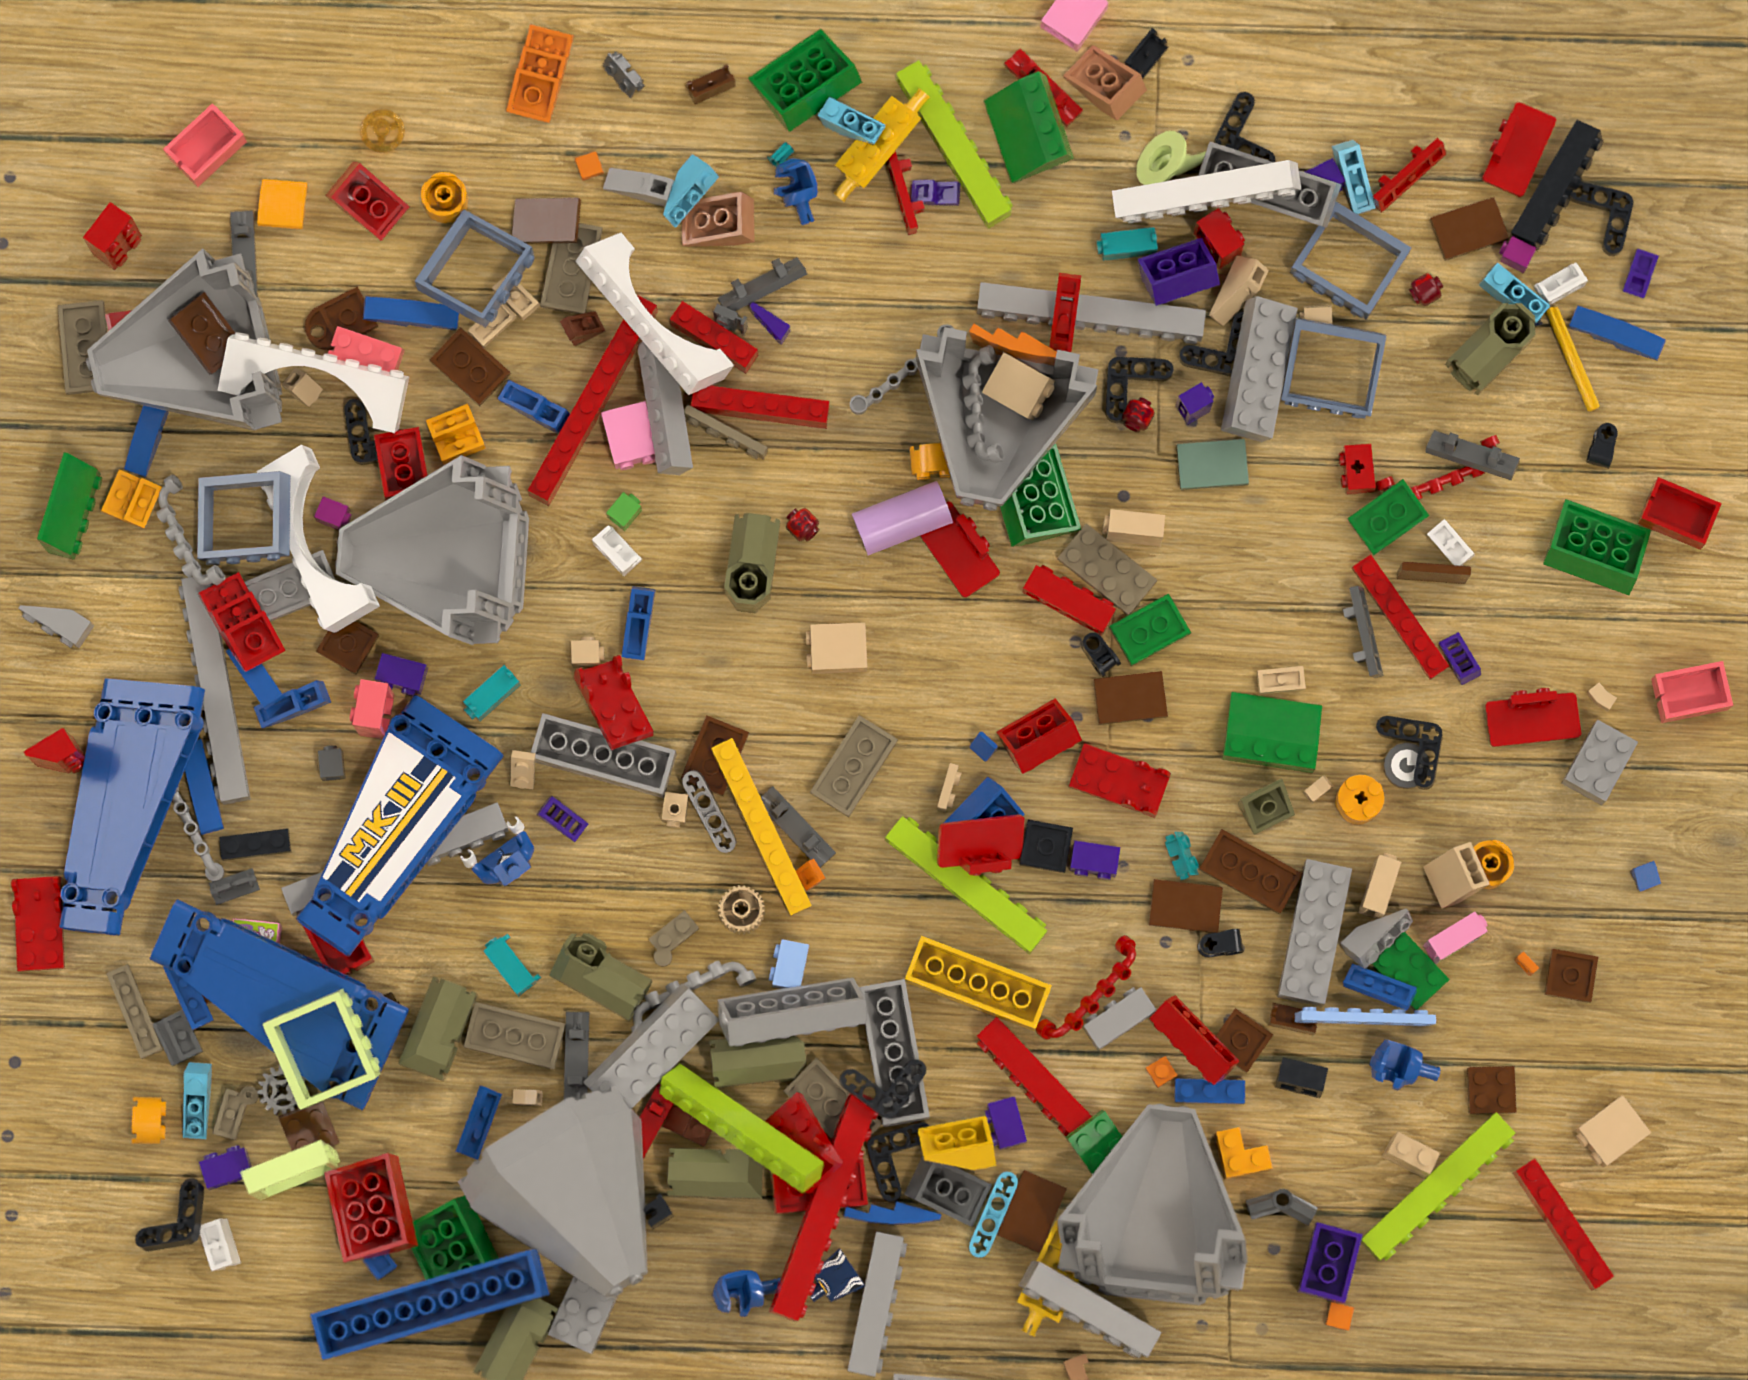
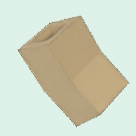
M1600 683L1596 684L1586 693L1595 705L1606 712L1610 710L1617 697L1607 692Z
M1324 775L1308 787L1303 794L1313 804L1334 786Z
M514 1089L513 1105L542 1106V1091Z

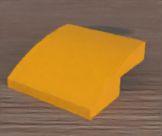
M262 179L257 225L303 229L308 191L307 182Z
M468 404L426 420L443 465L448 464L461 455L466 457L486 449Z
M119 469L100 512L144 529L162 487Z

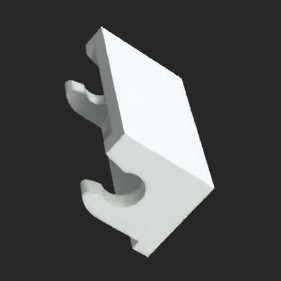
M1574 263L1535 284L1533 287L1544 301L1552 305L1584 287L1588 279L1578 264Z
M1445 519L1427 533L1453 565L1463 566L1466 561L1475 556L1473 551Z
M608 525L592 539L593 545L623 577L642 561V558L623 540L612 526Z
M217 1219L201 1225L200 1236L211 1271L223 1270L225 1267L241 1264L228 1219Z

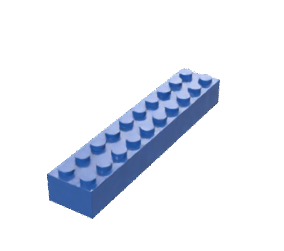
M532 1249L310 1315L322 1360H326L550 1294L538 1250Z

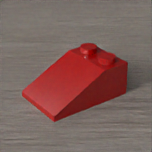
M355 161L352 162L325 195L337 207L380 241L384 239L410 207L361 163Z
M419 427L398 430L395 433L387 432L374 435L385 501L428 476Z

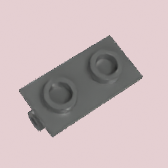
M614 52L612 55L608 53L602 66L605 68L606 73L616 81L621 91L626 93L631 99L636 89L640 91L645 87L643 84L644 80L634 69L627 73L626 70L631 65L621 53Z
M253 868L209 883L212 897H214L216 905L260 890Z

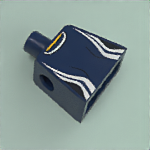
M838 1249L826 1260L820 1274L815 1275L814 1279L817 1284L810 1298L815 1302L826 1295L830 1302H834L865 1287L841 1249Z

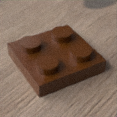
M354 621L335 633L327 631L316 652L357 675L379 638V634Z
M1551 949L1544 995L1591 1003L1598 956Z
M1236 1008L1216 1035L1240 1061L1236 1067L1246 1074L1273 1036L1272 1033Z
M1515 1066L1467 1068L1469 1114L1517 1113Z
M323 1100L301 1110L298 1108L279 1116V1121L292 1151L320 1140L325 1144H329V1146L340 1143Z

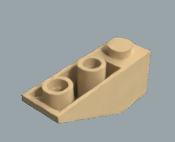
M1236 256L1209 316L1219 325L1224 326L1245 305L1246 300L1251 299L1260 290L1269 270L1256 259Z

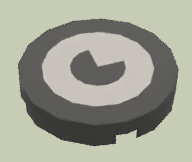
M1402 743L1390 749L1384 760L1385 776L1390 783L1403 789L1417 787L1414 782V771L1419 746L1411 743ZM1424 752L1422 760L1429 762L1428 755ZM1420 765L1419 768H1424V774L1422 777H1418V779L1423 783L1427 777L1428 768Z

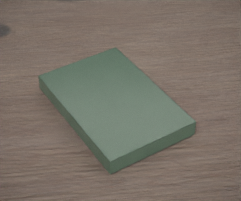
M1245 439L1177 444L1180 490L1249 485Z

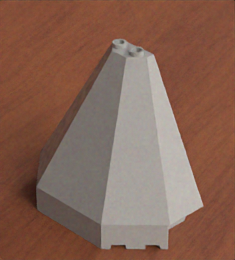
M201 249L87 350L89 357L86 358V363L89 371H92L94 378L91 380L93 391L100 396L253 431L282 423L280 412H282V400L279 396L282 395V387L277 369L265 374L261 371L252 373L253 381L246 386L245 392L242 395L238 396L218 391L222 367L209 375L168 322L171 317L193 299L205 292L235 333L248 334L249 338L254 340L258 338L270 340L262 304L259 297L255 296L254 284L248 270L246 271L241 253L215 260L208 252Z
M944 327L942 338L923 334L920 350L916 349V362L956 497L961 499L960 504L974 506V504L983 505V508L986 510L996 511L997 506L1004 505L1095 397L1099 369L1078 365L1080 354L1057 350L1054 366L1018 359L1055 380L1053 384L1054 390L1050 397L1045 398L1041 414L1037 418L1035 417L1034 420H1030L982 393L1002 355L996 354L997 361L989 365L981 363L978 367V374L982 382L979 386V391L983 399L981 413L985 420L984 425H982L983 433L986 437L984 450L987 451L988 446L999 443L1005 454L1003 461L994 464L991 460L985 461L980 459L976 455L975 448L972 449L967 441V437L974 434V431L966 423V416L972 414V409L966 407L964 398L971 395L970 390L965 388L963 377L969 375L970 363L975 356L980 354V351L966 348V331Z
M461 455L339 529V537L337 539L336 574L355 585L363 583L371 586L375 596L451 638L471 645L498 643L501 632L508 630L514 621L513 616L515 613L521 612L524 604L529 516L527 511H522L519 502L522 500L517 484H512L510 479L512 472L510 466L486 467L484 464Z
M612 1086L603 1093L600 1090L586 1093L582 1096L583 1098L577 1101L574 1097L567 1098L486 1147L481 1153L483 1158L480 1161H474L467 1170L468 1175L458 1181L471 1205L470 1208L481 1217L529 1248L537 1249L540 1255L607 1298L618 1296L623 1292V1288L630 1284L635 1285L643 1280V1276L648 1274L646 1218L643 1211L645 1207L642 1121L632 1109L628 1108L617 1087Z
M1148 1104L1058 1218L1060 1242L1062 1243L1058 1269L1072 1271L1075 1273L1074 1278L1087 1285L1094 1283L1099 1286L1100 1292L1112 1296L1201 1305L1206 1302V1298L1212 1297L1217 1299L1227 1295L1230 1289L1241 1290L1247 1264L1246 1241L1196 1111L1186 1106L1169 1107L1164 1104Z

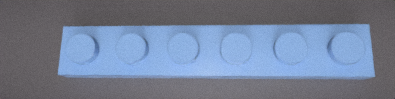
M1303 1007L1302 1011L1295 1013V1022L1431 1026L1436 1024V1015L1428 1014L1427 1010H1415L1414 1014H1406V1010L1400 1009L1392 1010V1013H1384V1009H1370V1013H1362L1360 1008H1349L1347 1012H1339V1008H1325V1011H1317L1316 1007Z

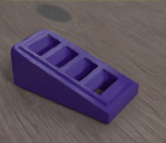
M752 302L750 305L751 313L771 336L782 345L791 332L790 325Z
M1459 632L1438 642L1461 685L1481 676V668ZM1459 643V646L1450 651L1448 650V647ZM1461 651L1464 652L1463 654H1461V655H1459V656H1457V657H1455V658L1452 657L1453 655H1455V654H1457V653H1459V652H1461ZM1468 659V662L1458 667V663Z
M553 796L546 800L536 814L573 842H576L588 826L586 821ZM552 805H554L556 808L550 816L546 815ZM560 811L564 812L557 822L554 821ZM568 816L571 817V820L563 828L561 826ZM575 822H578L579 825L571 834L569 832L570 828Z

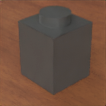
M325 746L323 750L318 751L321 780L346 779L342 749H337V746Z

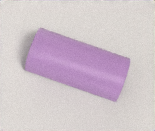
M937 481L852 513L867 555L953 523L947 503Z

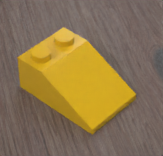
M986 1116L918 1128L925 1161L971 1170L997 1166Z

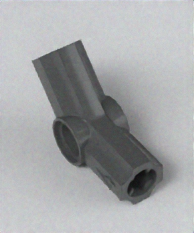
M1279 1189L1278 1191L1245 1201L1251 1220L1281 1211L1309 1226L1318 1209L1286 1189ZM1278 1194L1287 1196L1288 1204L1282 1207L1277 1204L1276 1197Z

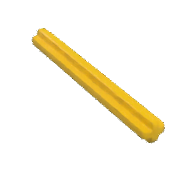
M1557 306L1551 307L1546 311L1548 319L1586 409L1589 412L1599 408L1598 400Z

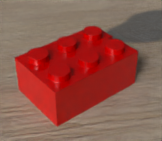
M109 202L82 238L93 256L115 271L118 266L121 267L128 258L126 253L131 249H135L140 244L142 234L130 215L112 202Z
M1658 477L1653 483L1646 500L1647 503L1644 505L1637 524L1701 550L1707 542L1722 503Z
M303 926L322 964L349 976L353 974L351 969L354 968L356 971H359L375 962L364 939H362L350 956H346Z

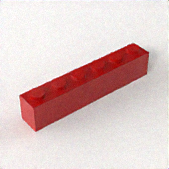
M708 386L693 393L691 407L705 414L827 429L830 401Z
M998 1017L993 1019L976 1036L978 1040L977 1046L984 1053L989 1051L995 1057L992 1060L1000 1070L1005 1068L1011 1074L1008 1078L1017 1087L1021 1085L1027 1091L1025 1096L1033 1104L1037 1102L1043 1108L1041 1113L1049 1121L1054 1119L1059 1125L1057 1129L1065 1138L1092 1117Z
M1536 1158L1514 1171L1513 1175L1591 1291L1595 1290L1615 1277Z

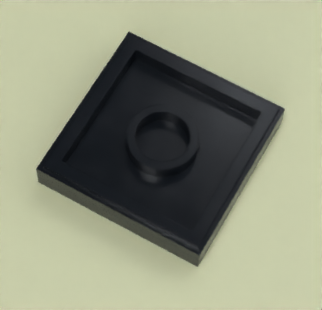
M1028 819L1020 866L1065 874L1073 828Z

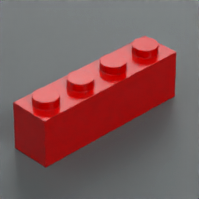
M684 301L680 303L670 318L672 327L705 348L721 349L733 363L734 367L745 374L759 356L757 348Z
M1036 565L1026 581L1022 593L1102 636L1116 612V608L1113 607L1114 604L1105 598L1100 600L1094 597V593L1085 587L1079 589L1073 585L1074 582L1065 576L1059 578L1053 574L1054 571L1044 565L1039 567Z
M1176 995L1165 1000L1149 1018L1154 1023V1027L1170 1040L1171 1045L1179 1049L1186 1056L1187 1061L1191 1065L1196 1066L1204 1079L1213 1085L1222 1081L1240 1062Z

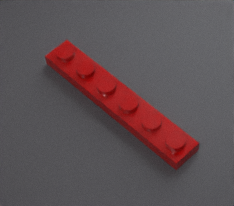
M1370 554L1352 566L1353 572L1429 680L1449 668V664L1373 556Z

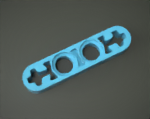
M1012 1172L1000 1174L969 1244V1251L974 1257L982 1258L990 1251L1017 1188L1018 1180ZM1007 1176H1010L1012 1178L1011 1182L1014 1183L1013 1187L1009 1186L1006 1190V1193L1010 1194L1009 1198L1003 1194L995 1193L997 1188L1000 1191L1002 1190L1004 1184L1001 1182V1179H1006ZM999 1197L1004 1200L1005 1206L1002 1210L996 1211L992 1208L991 1202L994 1198ZM992 1219L996 1225L994 1231H984L982 1228L983 1221ZM978 1231L984 1236L992 1237L990 1241L985 1239L983 1246L986 1250L980 1251L979 1254L975 1252L976 1248L973 1247V1244H978L981 1236H977Z

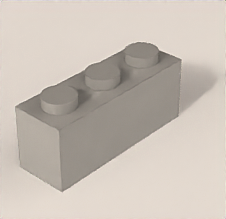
M1134 987L1123 994V1000L1118 1003L1113 1000L1103 1007L1105 1012L1099 1016L1096 1013L1092 1014L1084 1020L1086 1024L1083 1026V1030L1097 1051L1157 1011L1142 988L1138 990Z

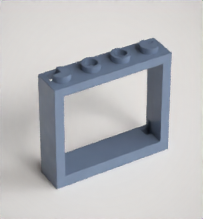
M1335 202L1329 222L1332 218H1335L1397 256L1394 264L1366 305L1302 266L1326 227L1318 226L1293 264L1290 273L1298 279V282H1306L1311 285L1312 290L1320 295L1325 294L1332 298L1331 301L1339 307L1345 306L1351 310L1350 313L1352 315H1357L1367 320L1409 255L1411 247L1340 203Z
M463 209L415 279V284L418 291L486 328L489 322H493L497 317L499 307L508 301L512 288L520 283L525 269L530 268L535 259L532 246ZM470 228L520 255L482 313L432 286V283Z
M1296 318L1281 400L1285 401V405L1298 407V404H1305L1307 409L1320 411L1321 407L1330 409L1329 413L1343 415L1344 411L1352 413V417L1365 419L1366 416H1371L1387 337L1386 334ZM1301 330L1377 343L1365 406L1289 393Z
M281 471L199 478L197 559L205 561L206 565L217 566L223 561H226L228 564H239L240 560L260 562L261 558H267L269 561H277L280 557L290 556L291 475ZM273 486V546L213 551L214 491Z

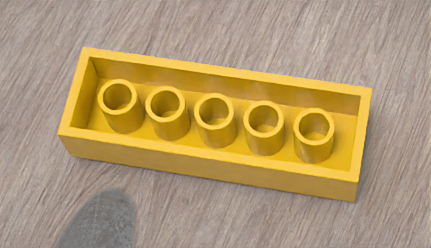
M921 936L905 977V982L1034 1032L1052 985L924 936Z

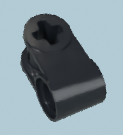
M1604 423L1595 430L1586 463L1607 469L1610 468L1618 436L1615 425ZM1604 430H1606L1607 435H1609L1607 439H1605L1604 434H1602Z
M1091 632L1084 637L1081 648L1101 677H1104L1105 673L1115 665H1121L1117 655L1098 633ZM1088 639H1095L1098 642V648L1089 649L1086 641Z
M1229 929L1204 935L1198 943L1199 954L1205 958L1243 953L1240 929ZM1207 941H1209L1211 945L1214 944V947L1211 949V951H1209L1208 947H1204Z

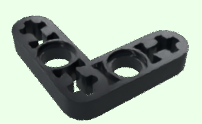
M1249 92L1239 93L1232 103L1214 143L1221 145V140L1219 139H1224L1228 131L1231 133L1228 140L1230 144H1226V147L1239 151L1240 147L1248 146L1251 149L1250 155L1254 156L1255 151L1259 152L1257 157L1264 159L1266 156L1269 158V161L1275 162V155L1271 151L1240 137L1254 108L1255 98ZM1246 98L1249 105H1246L1242 113L1238 112L1241 106L1239 100L1243 101ZM1231 117H1237L1240 119L1241 125L1236 128L1231 127L1228 120Z
M1581 181L1579 188H1582V193L1588 194L1590 190H1593L1590 200H1587L1588 195L1585 194L1576 197V193L1573 191L1577 189L1571 191L1570 200L1576 204L1610 211L1602 249L1608 256H1617L1624 247L1634 203L1633 197L1624 191ZM1598 192L1604 193L1607 201L1605 203H1598L1595 200V194ZM1612 195H1614L1615 197L1613 200L1620 201L1621 198H1624L1625 203L1629 205H1625L1624 208H1621L1619 202H1613L1612 206L1609 205V203L1611 201ZM1614 219H1621L1624 223V228L1620 230L1615 229L1612 226V221ZM1613 235H1618L1615 244L1619 247L1611 250V246L1607 245V243H1611Z
M1244 312L1237 313L1233 319L1226 352L1187 345L1180 351V363L1189 368L1231 377V366L1224 364L1223 369H1220L1222 358H1226L1224 363L1231 364L1235 359L1236 349L1232 346V341L1239 339L1240 333H1234V331L1239 332L1240 323L1237 321H1241ZM1192 351L1193 356L1199 357L1200 353H1204L1201 364H1198L1199 359L1197 358L1187 361V357L1183 356V354ZM1209 355L1215 356L1218 359V364L1213 367L1208 366L1205 362L1206 357Z
M1114 357L1111 359L1107 369V419L1112 423L1123 421L1122 414L1127 406L1128 380L1167 381L1173 375L1174 367L1172 363L1166 359ZM1116 363H1120L1121 367L1128 368V363H1132L1130 368L1131 374H1127L1128 369H1121L1120 373H1116V370L1112 369V367H1115ZM1137 364H1144L1147 367V372L1143 375L1137 374L1134 371V367ZM1151 364H1154L1153 369H1160L1161 365H1165V368L1169 370L1164 376L1161 375L1160 371H1154L1153 375H1150ZM1115 384L1123 387L1124 392L1119 396L1111 393L1110 389ZM1123 400V403L1119 402L1118 410L1122 411V413L1118 417H1114V414L1110 413L1114 409V401Z
M358 399L349 400L345 405L344 411L352 458L359 465L379 463L375 440H370L365 406ZM353 405H357L359 409L361 408L358 411L359 420L364 419V421H355L353 413L349 412V410L353 409ZM357 426L365 429L364 435L360 438L352 435L353 429ZM353 443H362L364 451L368 452V454L364 455V459L356 456L359 453L358 444L353 445Z
M1393 716L1381 717L1376 724L1377 731L1381 737L1419 743L1414 782L1419 789H1430L1435 783L1443 740L1441 727L1431 722ZM1390 722L1392 727H1397V723H1401L1399 735H1396V729H1389L1388 732H1384L1381 725ZM1405 726H1415L1416 733L1409 737L1404 735L1403 729ZM1420 726L1423 727V732H1431V729H1435L1439 735L1434 736L1433 740H1430L1427 734H1422V738H1419ZM1430 750L1434 752L1435 758L1433 761L1425 762L1422 760V754L1425 751ZM1420 765L1428 768L1427 776L1431 778L1425 784H1422L1421 780L1418 779V777H1422L1424 774V768H1419Z
M919 1059L908 1061L886 1092L854 1069L843 1071L839 1077V1082L846 1091L883 1118H892L899 1112L925 1076L926 1066ZM919 1064L918 1070L921 1073L920 1075L914 1074L910 1080L915 1081L912 1085L909 1080L902 1078V1076L905 1074L908 1077L912 1072L910 1066ZM854 1074V1080L858 1084H861L862 1080L865 1082V1084H863L859 1088L858 1093L854 1091L858 1088L857 1086H855L854 1084H846L847 1079L845 1078V1075L850 1076ZM899 1082H904L908 1087L907 1093L903 1096L898 1095L895 1091V1086ZM866 1087H872L875 1090L874 1099L866 1100L863 1097V1090ZM891 1092V1094L895 1098L900 1099L901 1102L898 1104L897 1101H894V1103L891 1105L893 1112H887L885 1114L883 1112L884 1107L882 1106V1104H887L892 1100V1097L888 1096Z
M924 1122L874 1136L868 1141V1153L881 1196L885 1201L895 1202L902 1193L891 1154L921 1145L919 1136L913 1138L915 1143H910V1135L907 1130L912 1129V1134L918 1133L919 1127H929V1124ZM902 1133L906 1136L907 1142L904 1146L899 1147L894 1144L893 1138L896 1134ZM890 1136L892 1150H888V1146L882 1147L880 1153L871 1149L875 1140H878L879 1143H885L887 1141L884 1137ZM883 1162L891 1166V1172L886 1176L879 1174L877 1169L879 1164ZM892 1176L895 1177V1181H890L892 1187L898 1189V1192H895L894 1198H891L890 1195H885L884 1191H887L888 1187L886 1182L881 1184L880 1180H887Z
M194 1178L186 1179L180 1188L177 1222L141 1229L135 1237L136 1245L142 1250L149 1252L195 1243L201 1231L204 1186ZM194 1206V1212L190 1216H186L188 1208ZM172 1231L170 1239L163 1241L164 1235Z

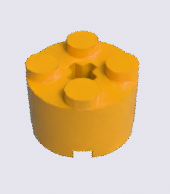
M449 172L436 173L422 186L421 199L426 213L432 220L440 223H451L456 221L463 209L467 210L468 195L465 185L454 174ZM444 195H448L446 200H442Z
M941 443L919 445V450L915 451L914 446L910 447L912 475L917 477V480L931 479L930 475L939 474L940 478H951Z
M1355 775L1349 777L1341 785L1336 794L1335 804L1344 820L1360 825L1373 820L1381 811L1384 804V792L1381 784L1372 777ZM1358 795H1361L1362 799L1365 800L1362 804H1358V800L1355 799Z
M1498 840L1482 841L1473 848L1490 883L1483 889L1491 890L1501 886L1511 876L1514 870V859L1511 850L1504 843ZM1489 860L1493 862L1490 869L1486 867V862Z
M133 1097V1102H137V1106L132 1108V1134H137V1138L132 1139V1144H160V1140H165L166 1126L161 1125V1116H166V1101H162V1097Z

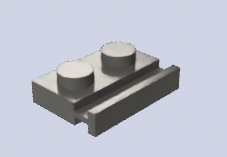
M717 304L713 311L714 321L727 330L734 332L736 329L740 330L741 335L745 336L748 329L747 317L744 316L742 319L738 317L737 312Z
M183 1009L152 1024L172 1067L203 1052Z

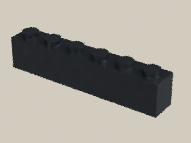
M1579 120L1575 121L1511 232L1513 237L1537 248V252L1541 245L1544 246L1546 244L1551 227L1557 225L1562 208H1566L1570 202L1571 191L1579 187L1584 170L1587 171L1590 168L1595 151L1598 152L1603 145L1600 129Z

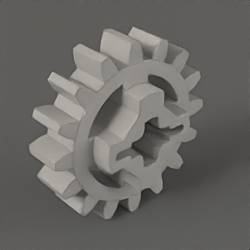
M279 1065V1071H276L273 1067L270 1068L272 1074L264 1073L265 1082L259 1081L258 1083L263 1087V1090L257 1091V1094L264 1096L260 1103H268L265 1108L267 1111L274 1108V1115H278L279 1111H282V1114H286L288 1110H296L295 1107L298 1104L287 1079H275L278 1076L284 1075L281 1066ZM269 1085L272 1086L273 1090L271 1098L268 1095ZM280 1086H287L286 1090L288 1091V1093L286 1095L281 1094L279 1096ZM281 1101L291 1102V1104L286 1106L278 1105L281 1103Z

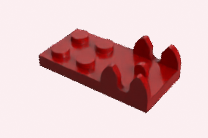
M620 655L614 656L612 661L585 670L580 667L575 669L574 679L610 750L652 737L654 733L631 688L630 673H623Z
M1084 743L1069 788L1155 818L1171 773L1163 768H1152L1146 762L1133 761Z
M61 876L12 879L11 887L14 892L12 909L15 915L17 971L65 969L64 929L59 928L63 908Z
M796 1092L765 1121L824 1162L821 1178L805 1191L806 1193H812L843 1165L802 1093Z
M862 1158L860 1164L856 1163L853 1172L856 1173L853 1184L847 1187L845 1194L848 1195V1198L843 1208L868 1205L864 1158ZM771 1172L774 1214L805 1212L812 1193H802Z

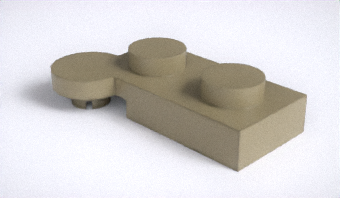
M685 910L649 938L651 944L657 949L654 954V961L658 966H668L672 961L671 951L699 930V927Z
M247 1086L240 1093L226 1089L212 1134L232 1140L237 1139L246 1106L256 1103L259 1098L256 1088Z

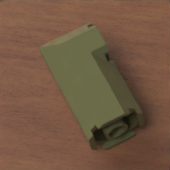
M1502 303L1489 316L1488 320L1447 360L1446 367L1452 366L1454 369L1451 372L1452 376L1467 390L1476 389L1474 394L1479 395L1531 343L1535 336V315L1522 303Z
M744 513L743 518H740L739 514H735L724 589L726 596L739 612L756 613L771 599L781 524L779 519H776L774 523L771 522V517L767 515Z
M583 933L581 937H576L577 934H571L564 942L549 976L630 1022L635 1009L644 1000V996L647 995L652 979L611 957L610 953H606L607 946L605 942L593 935Z
M433 977L398 1064L444 1082L445 1077L442 1074L443 1072L448 1074L458 1050L457 1047H454V1043L460 1042L478 996L477 993L471 991L470 994L466 991L467 988L444 979H441L439 982L437 977Z
M795 1035L786 1039L775 1038L769 1039L766 1042L745 1043L742 1046H729L726 1039L710 1041L711 1048L715 1047V1049H710L713 1076L715 1080H719L714 1082L715 1088L794 1081L807 1065L804 1042Z
M670 1148L669 1153L674 1155V1157H669L668 1185L669 1188H673V1190H668L669 1197L762 1199L763 1165L756 1162L742 1150L726 1149V1153L722 1154L721 1149Z
M539 1298L506 1307L473 1372L479 1375L482 1371L481 1377L487 1380H524L540 1349L536 1345L538 1342L544 1343L555 1320L552 1314L553 1312L558 1313L559 1309Z

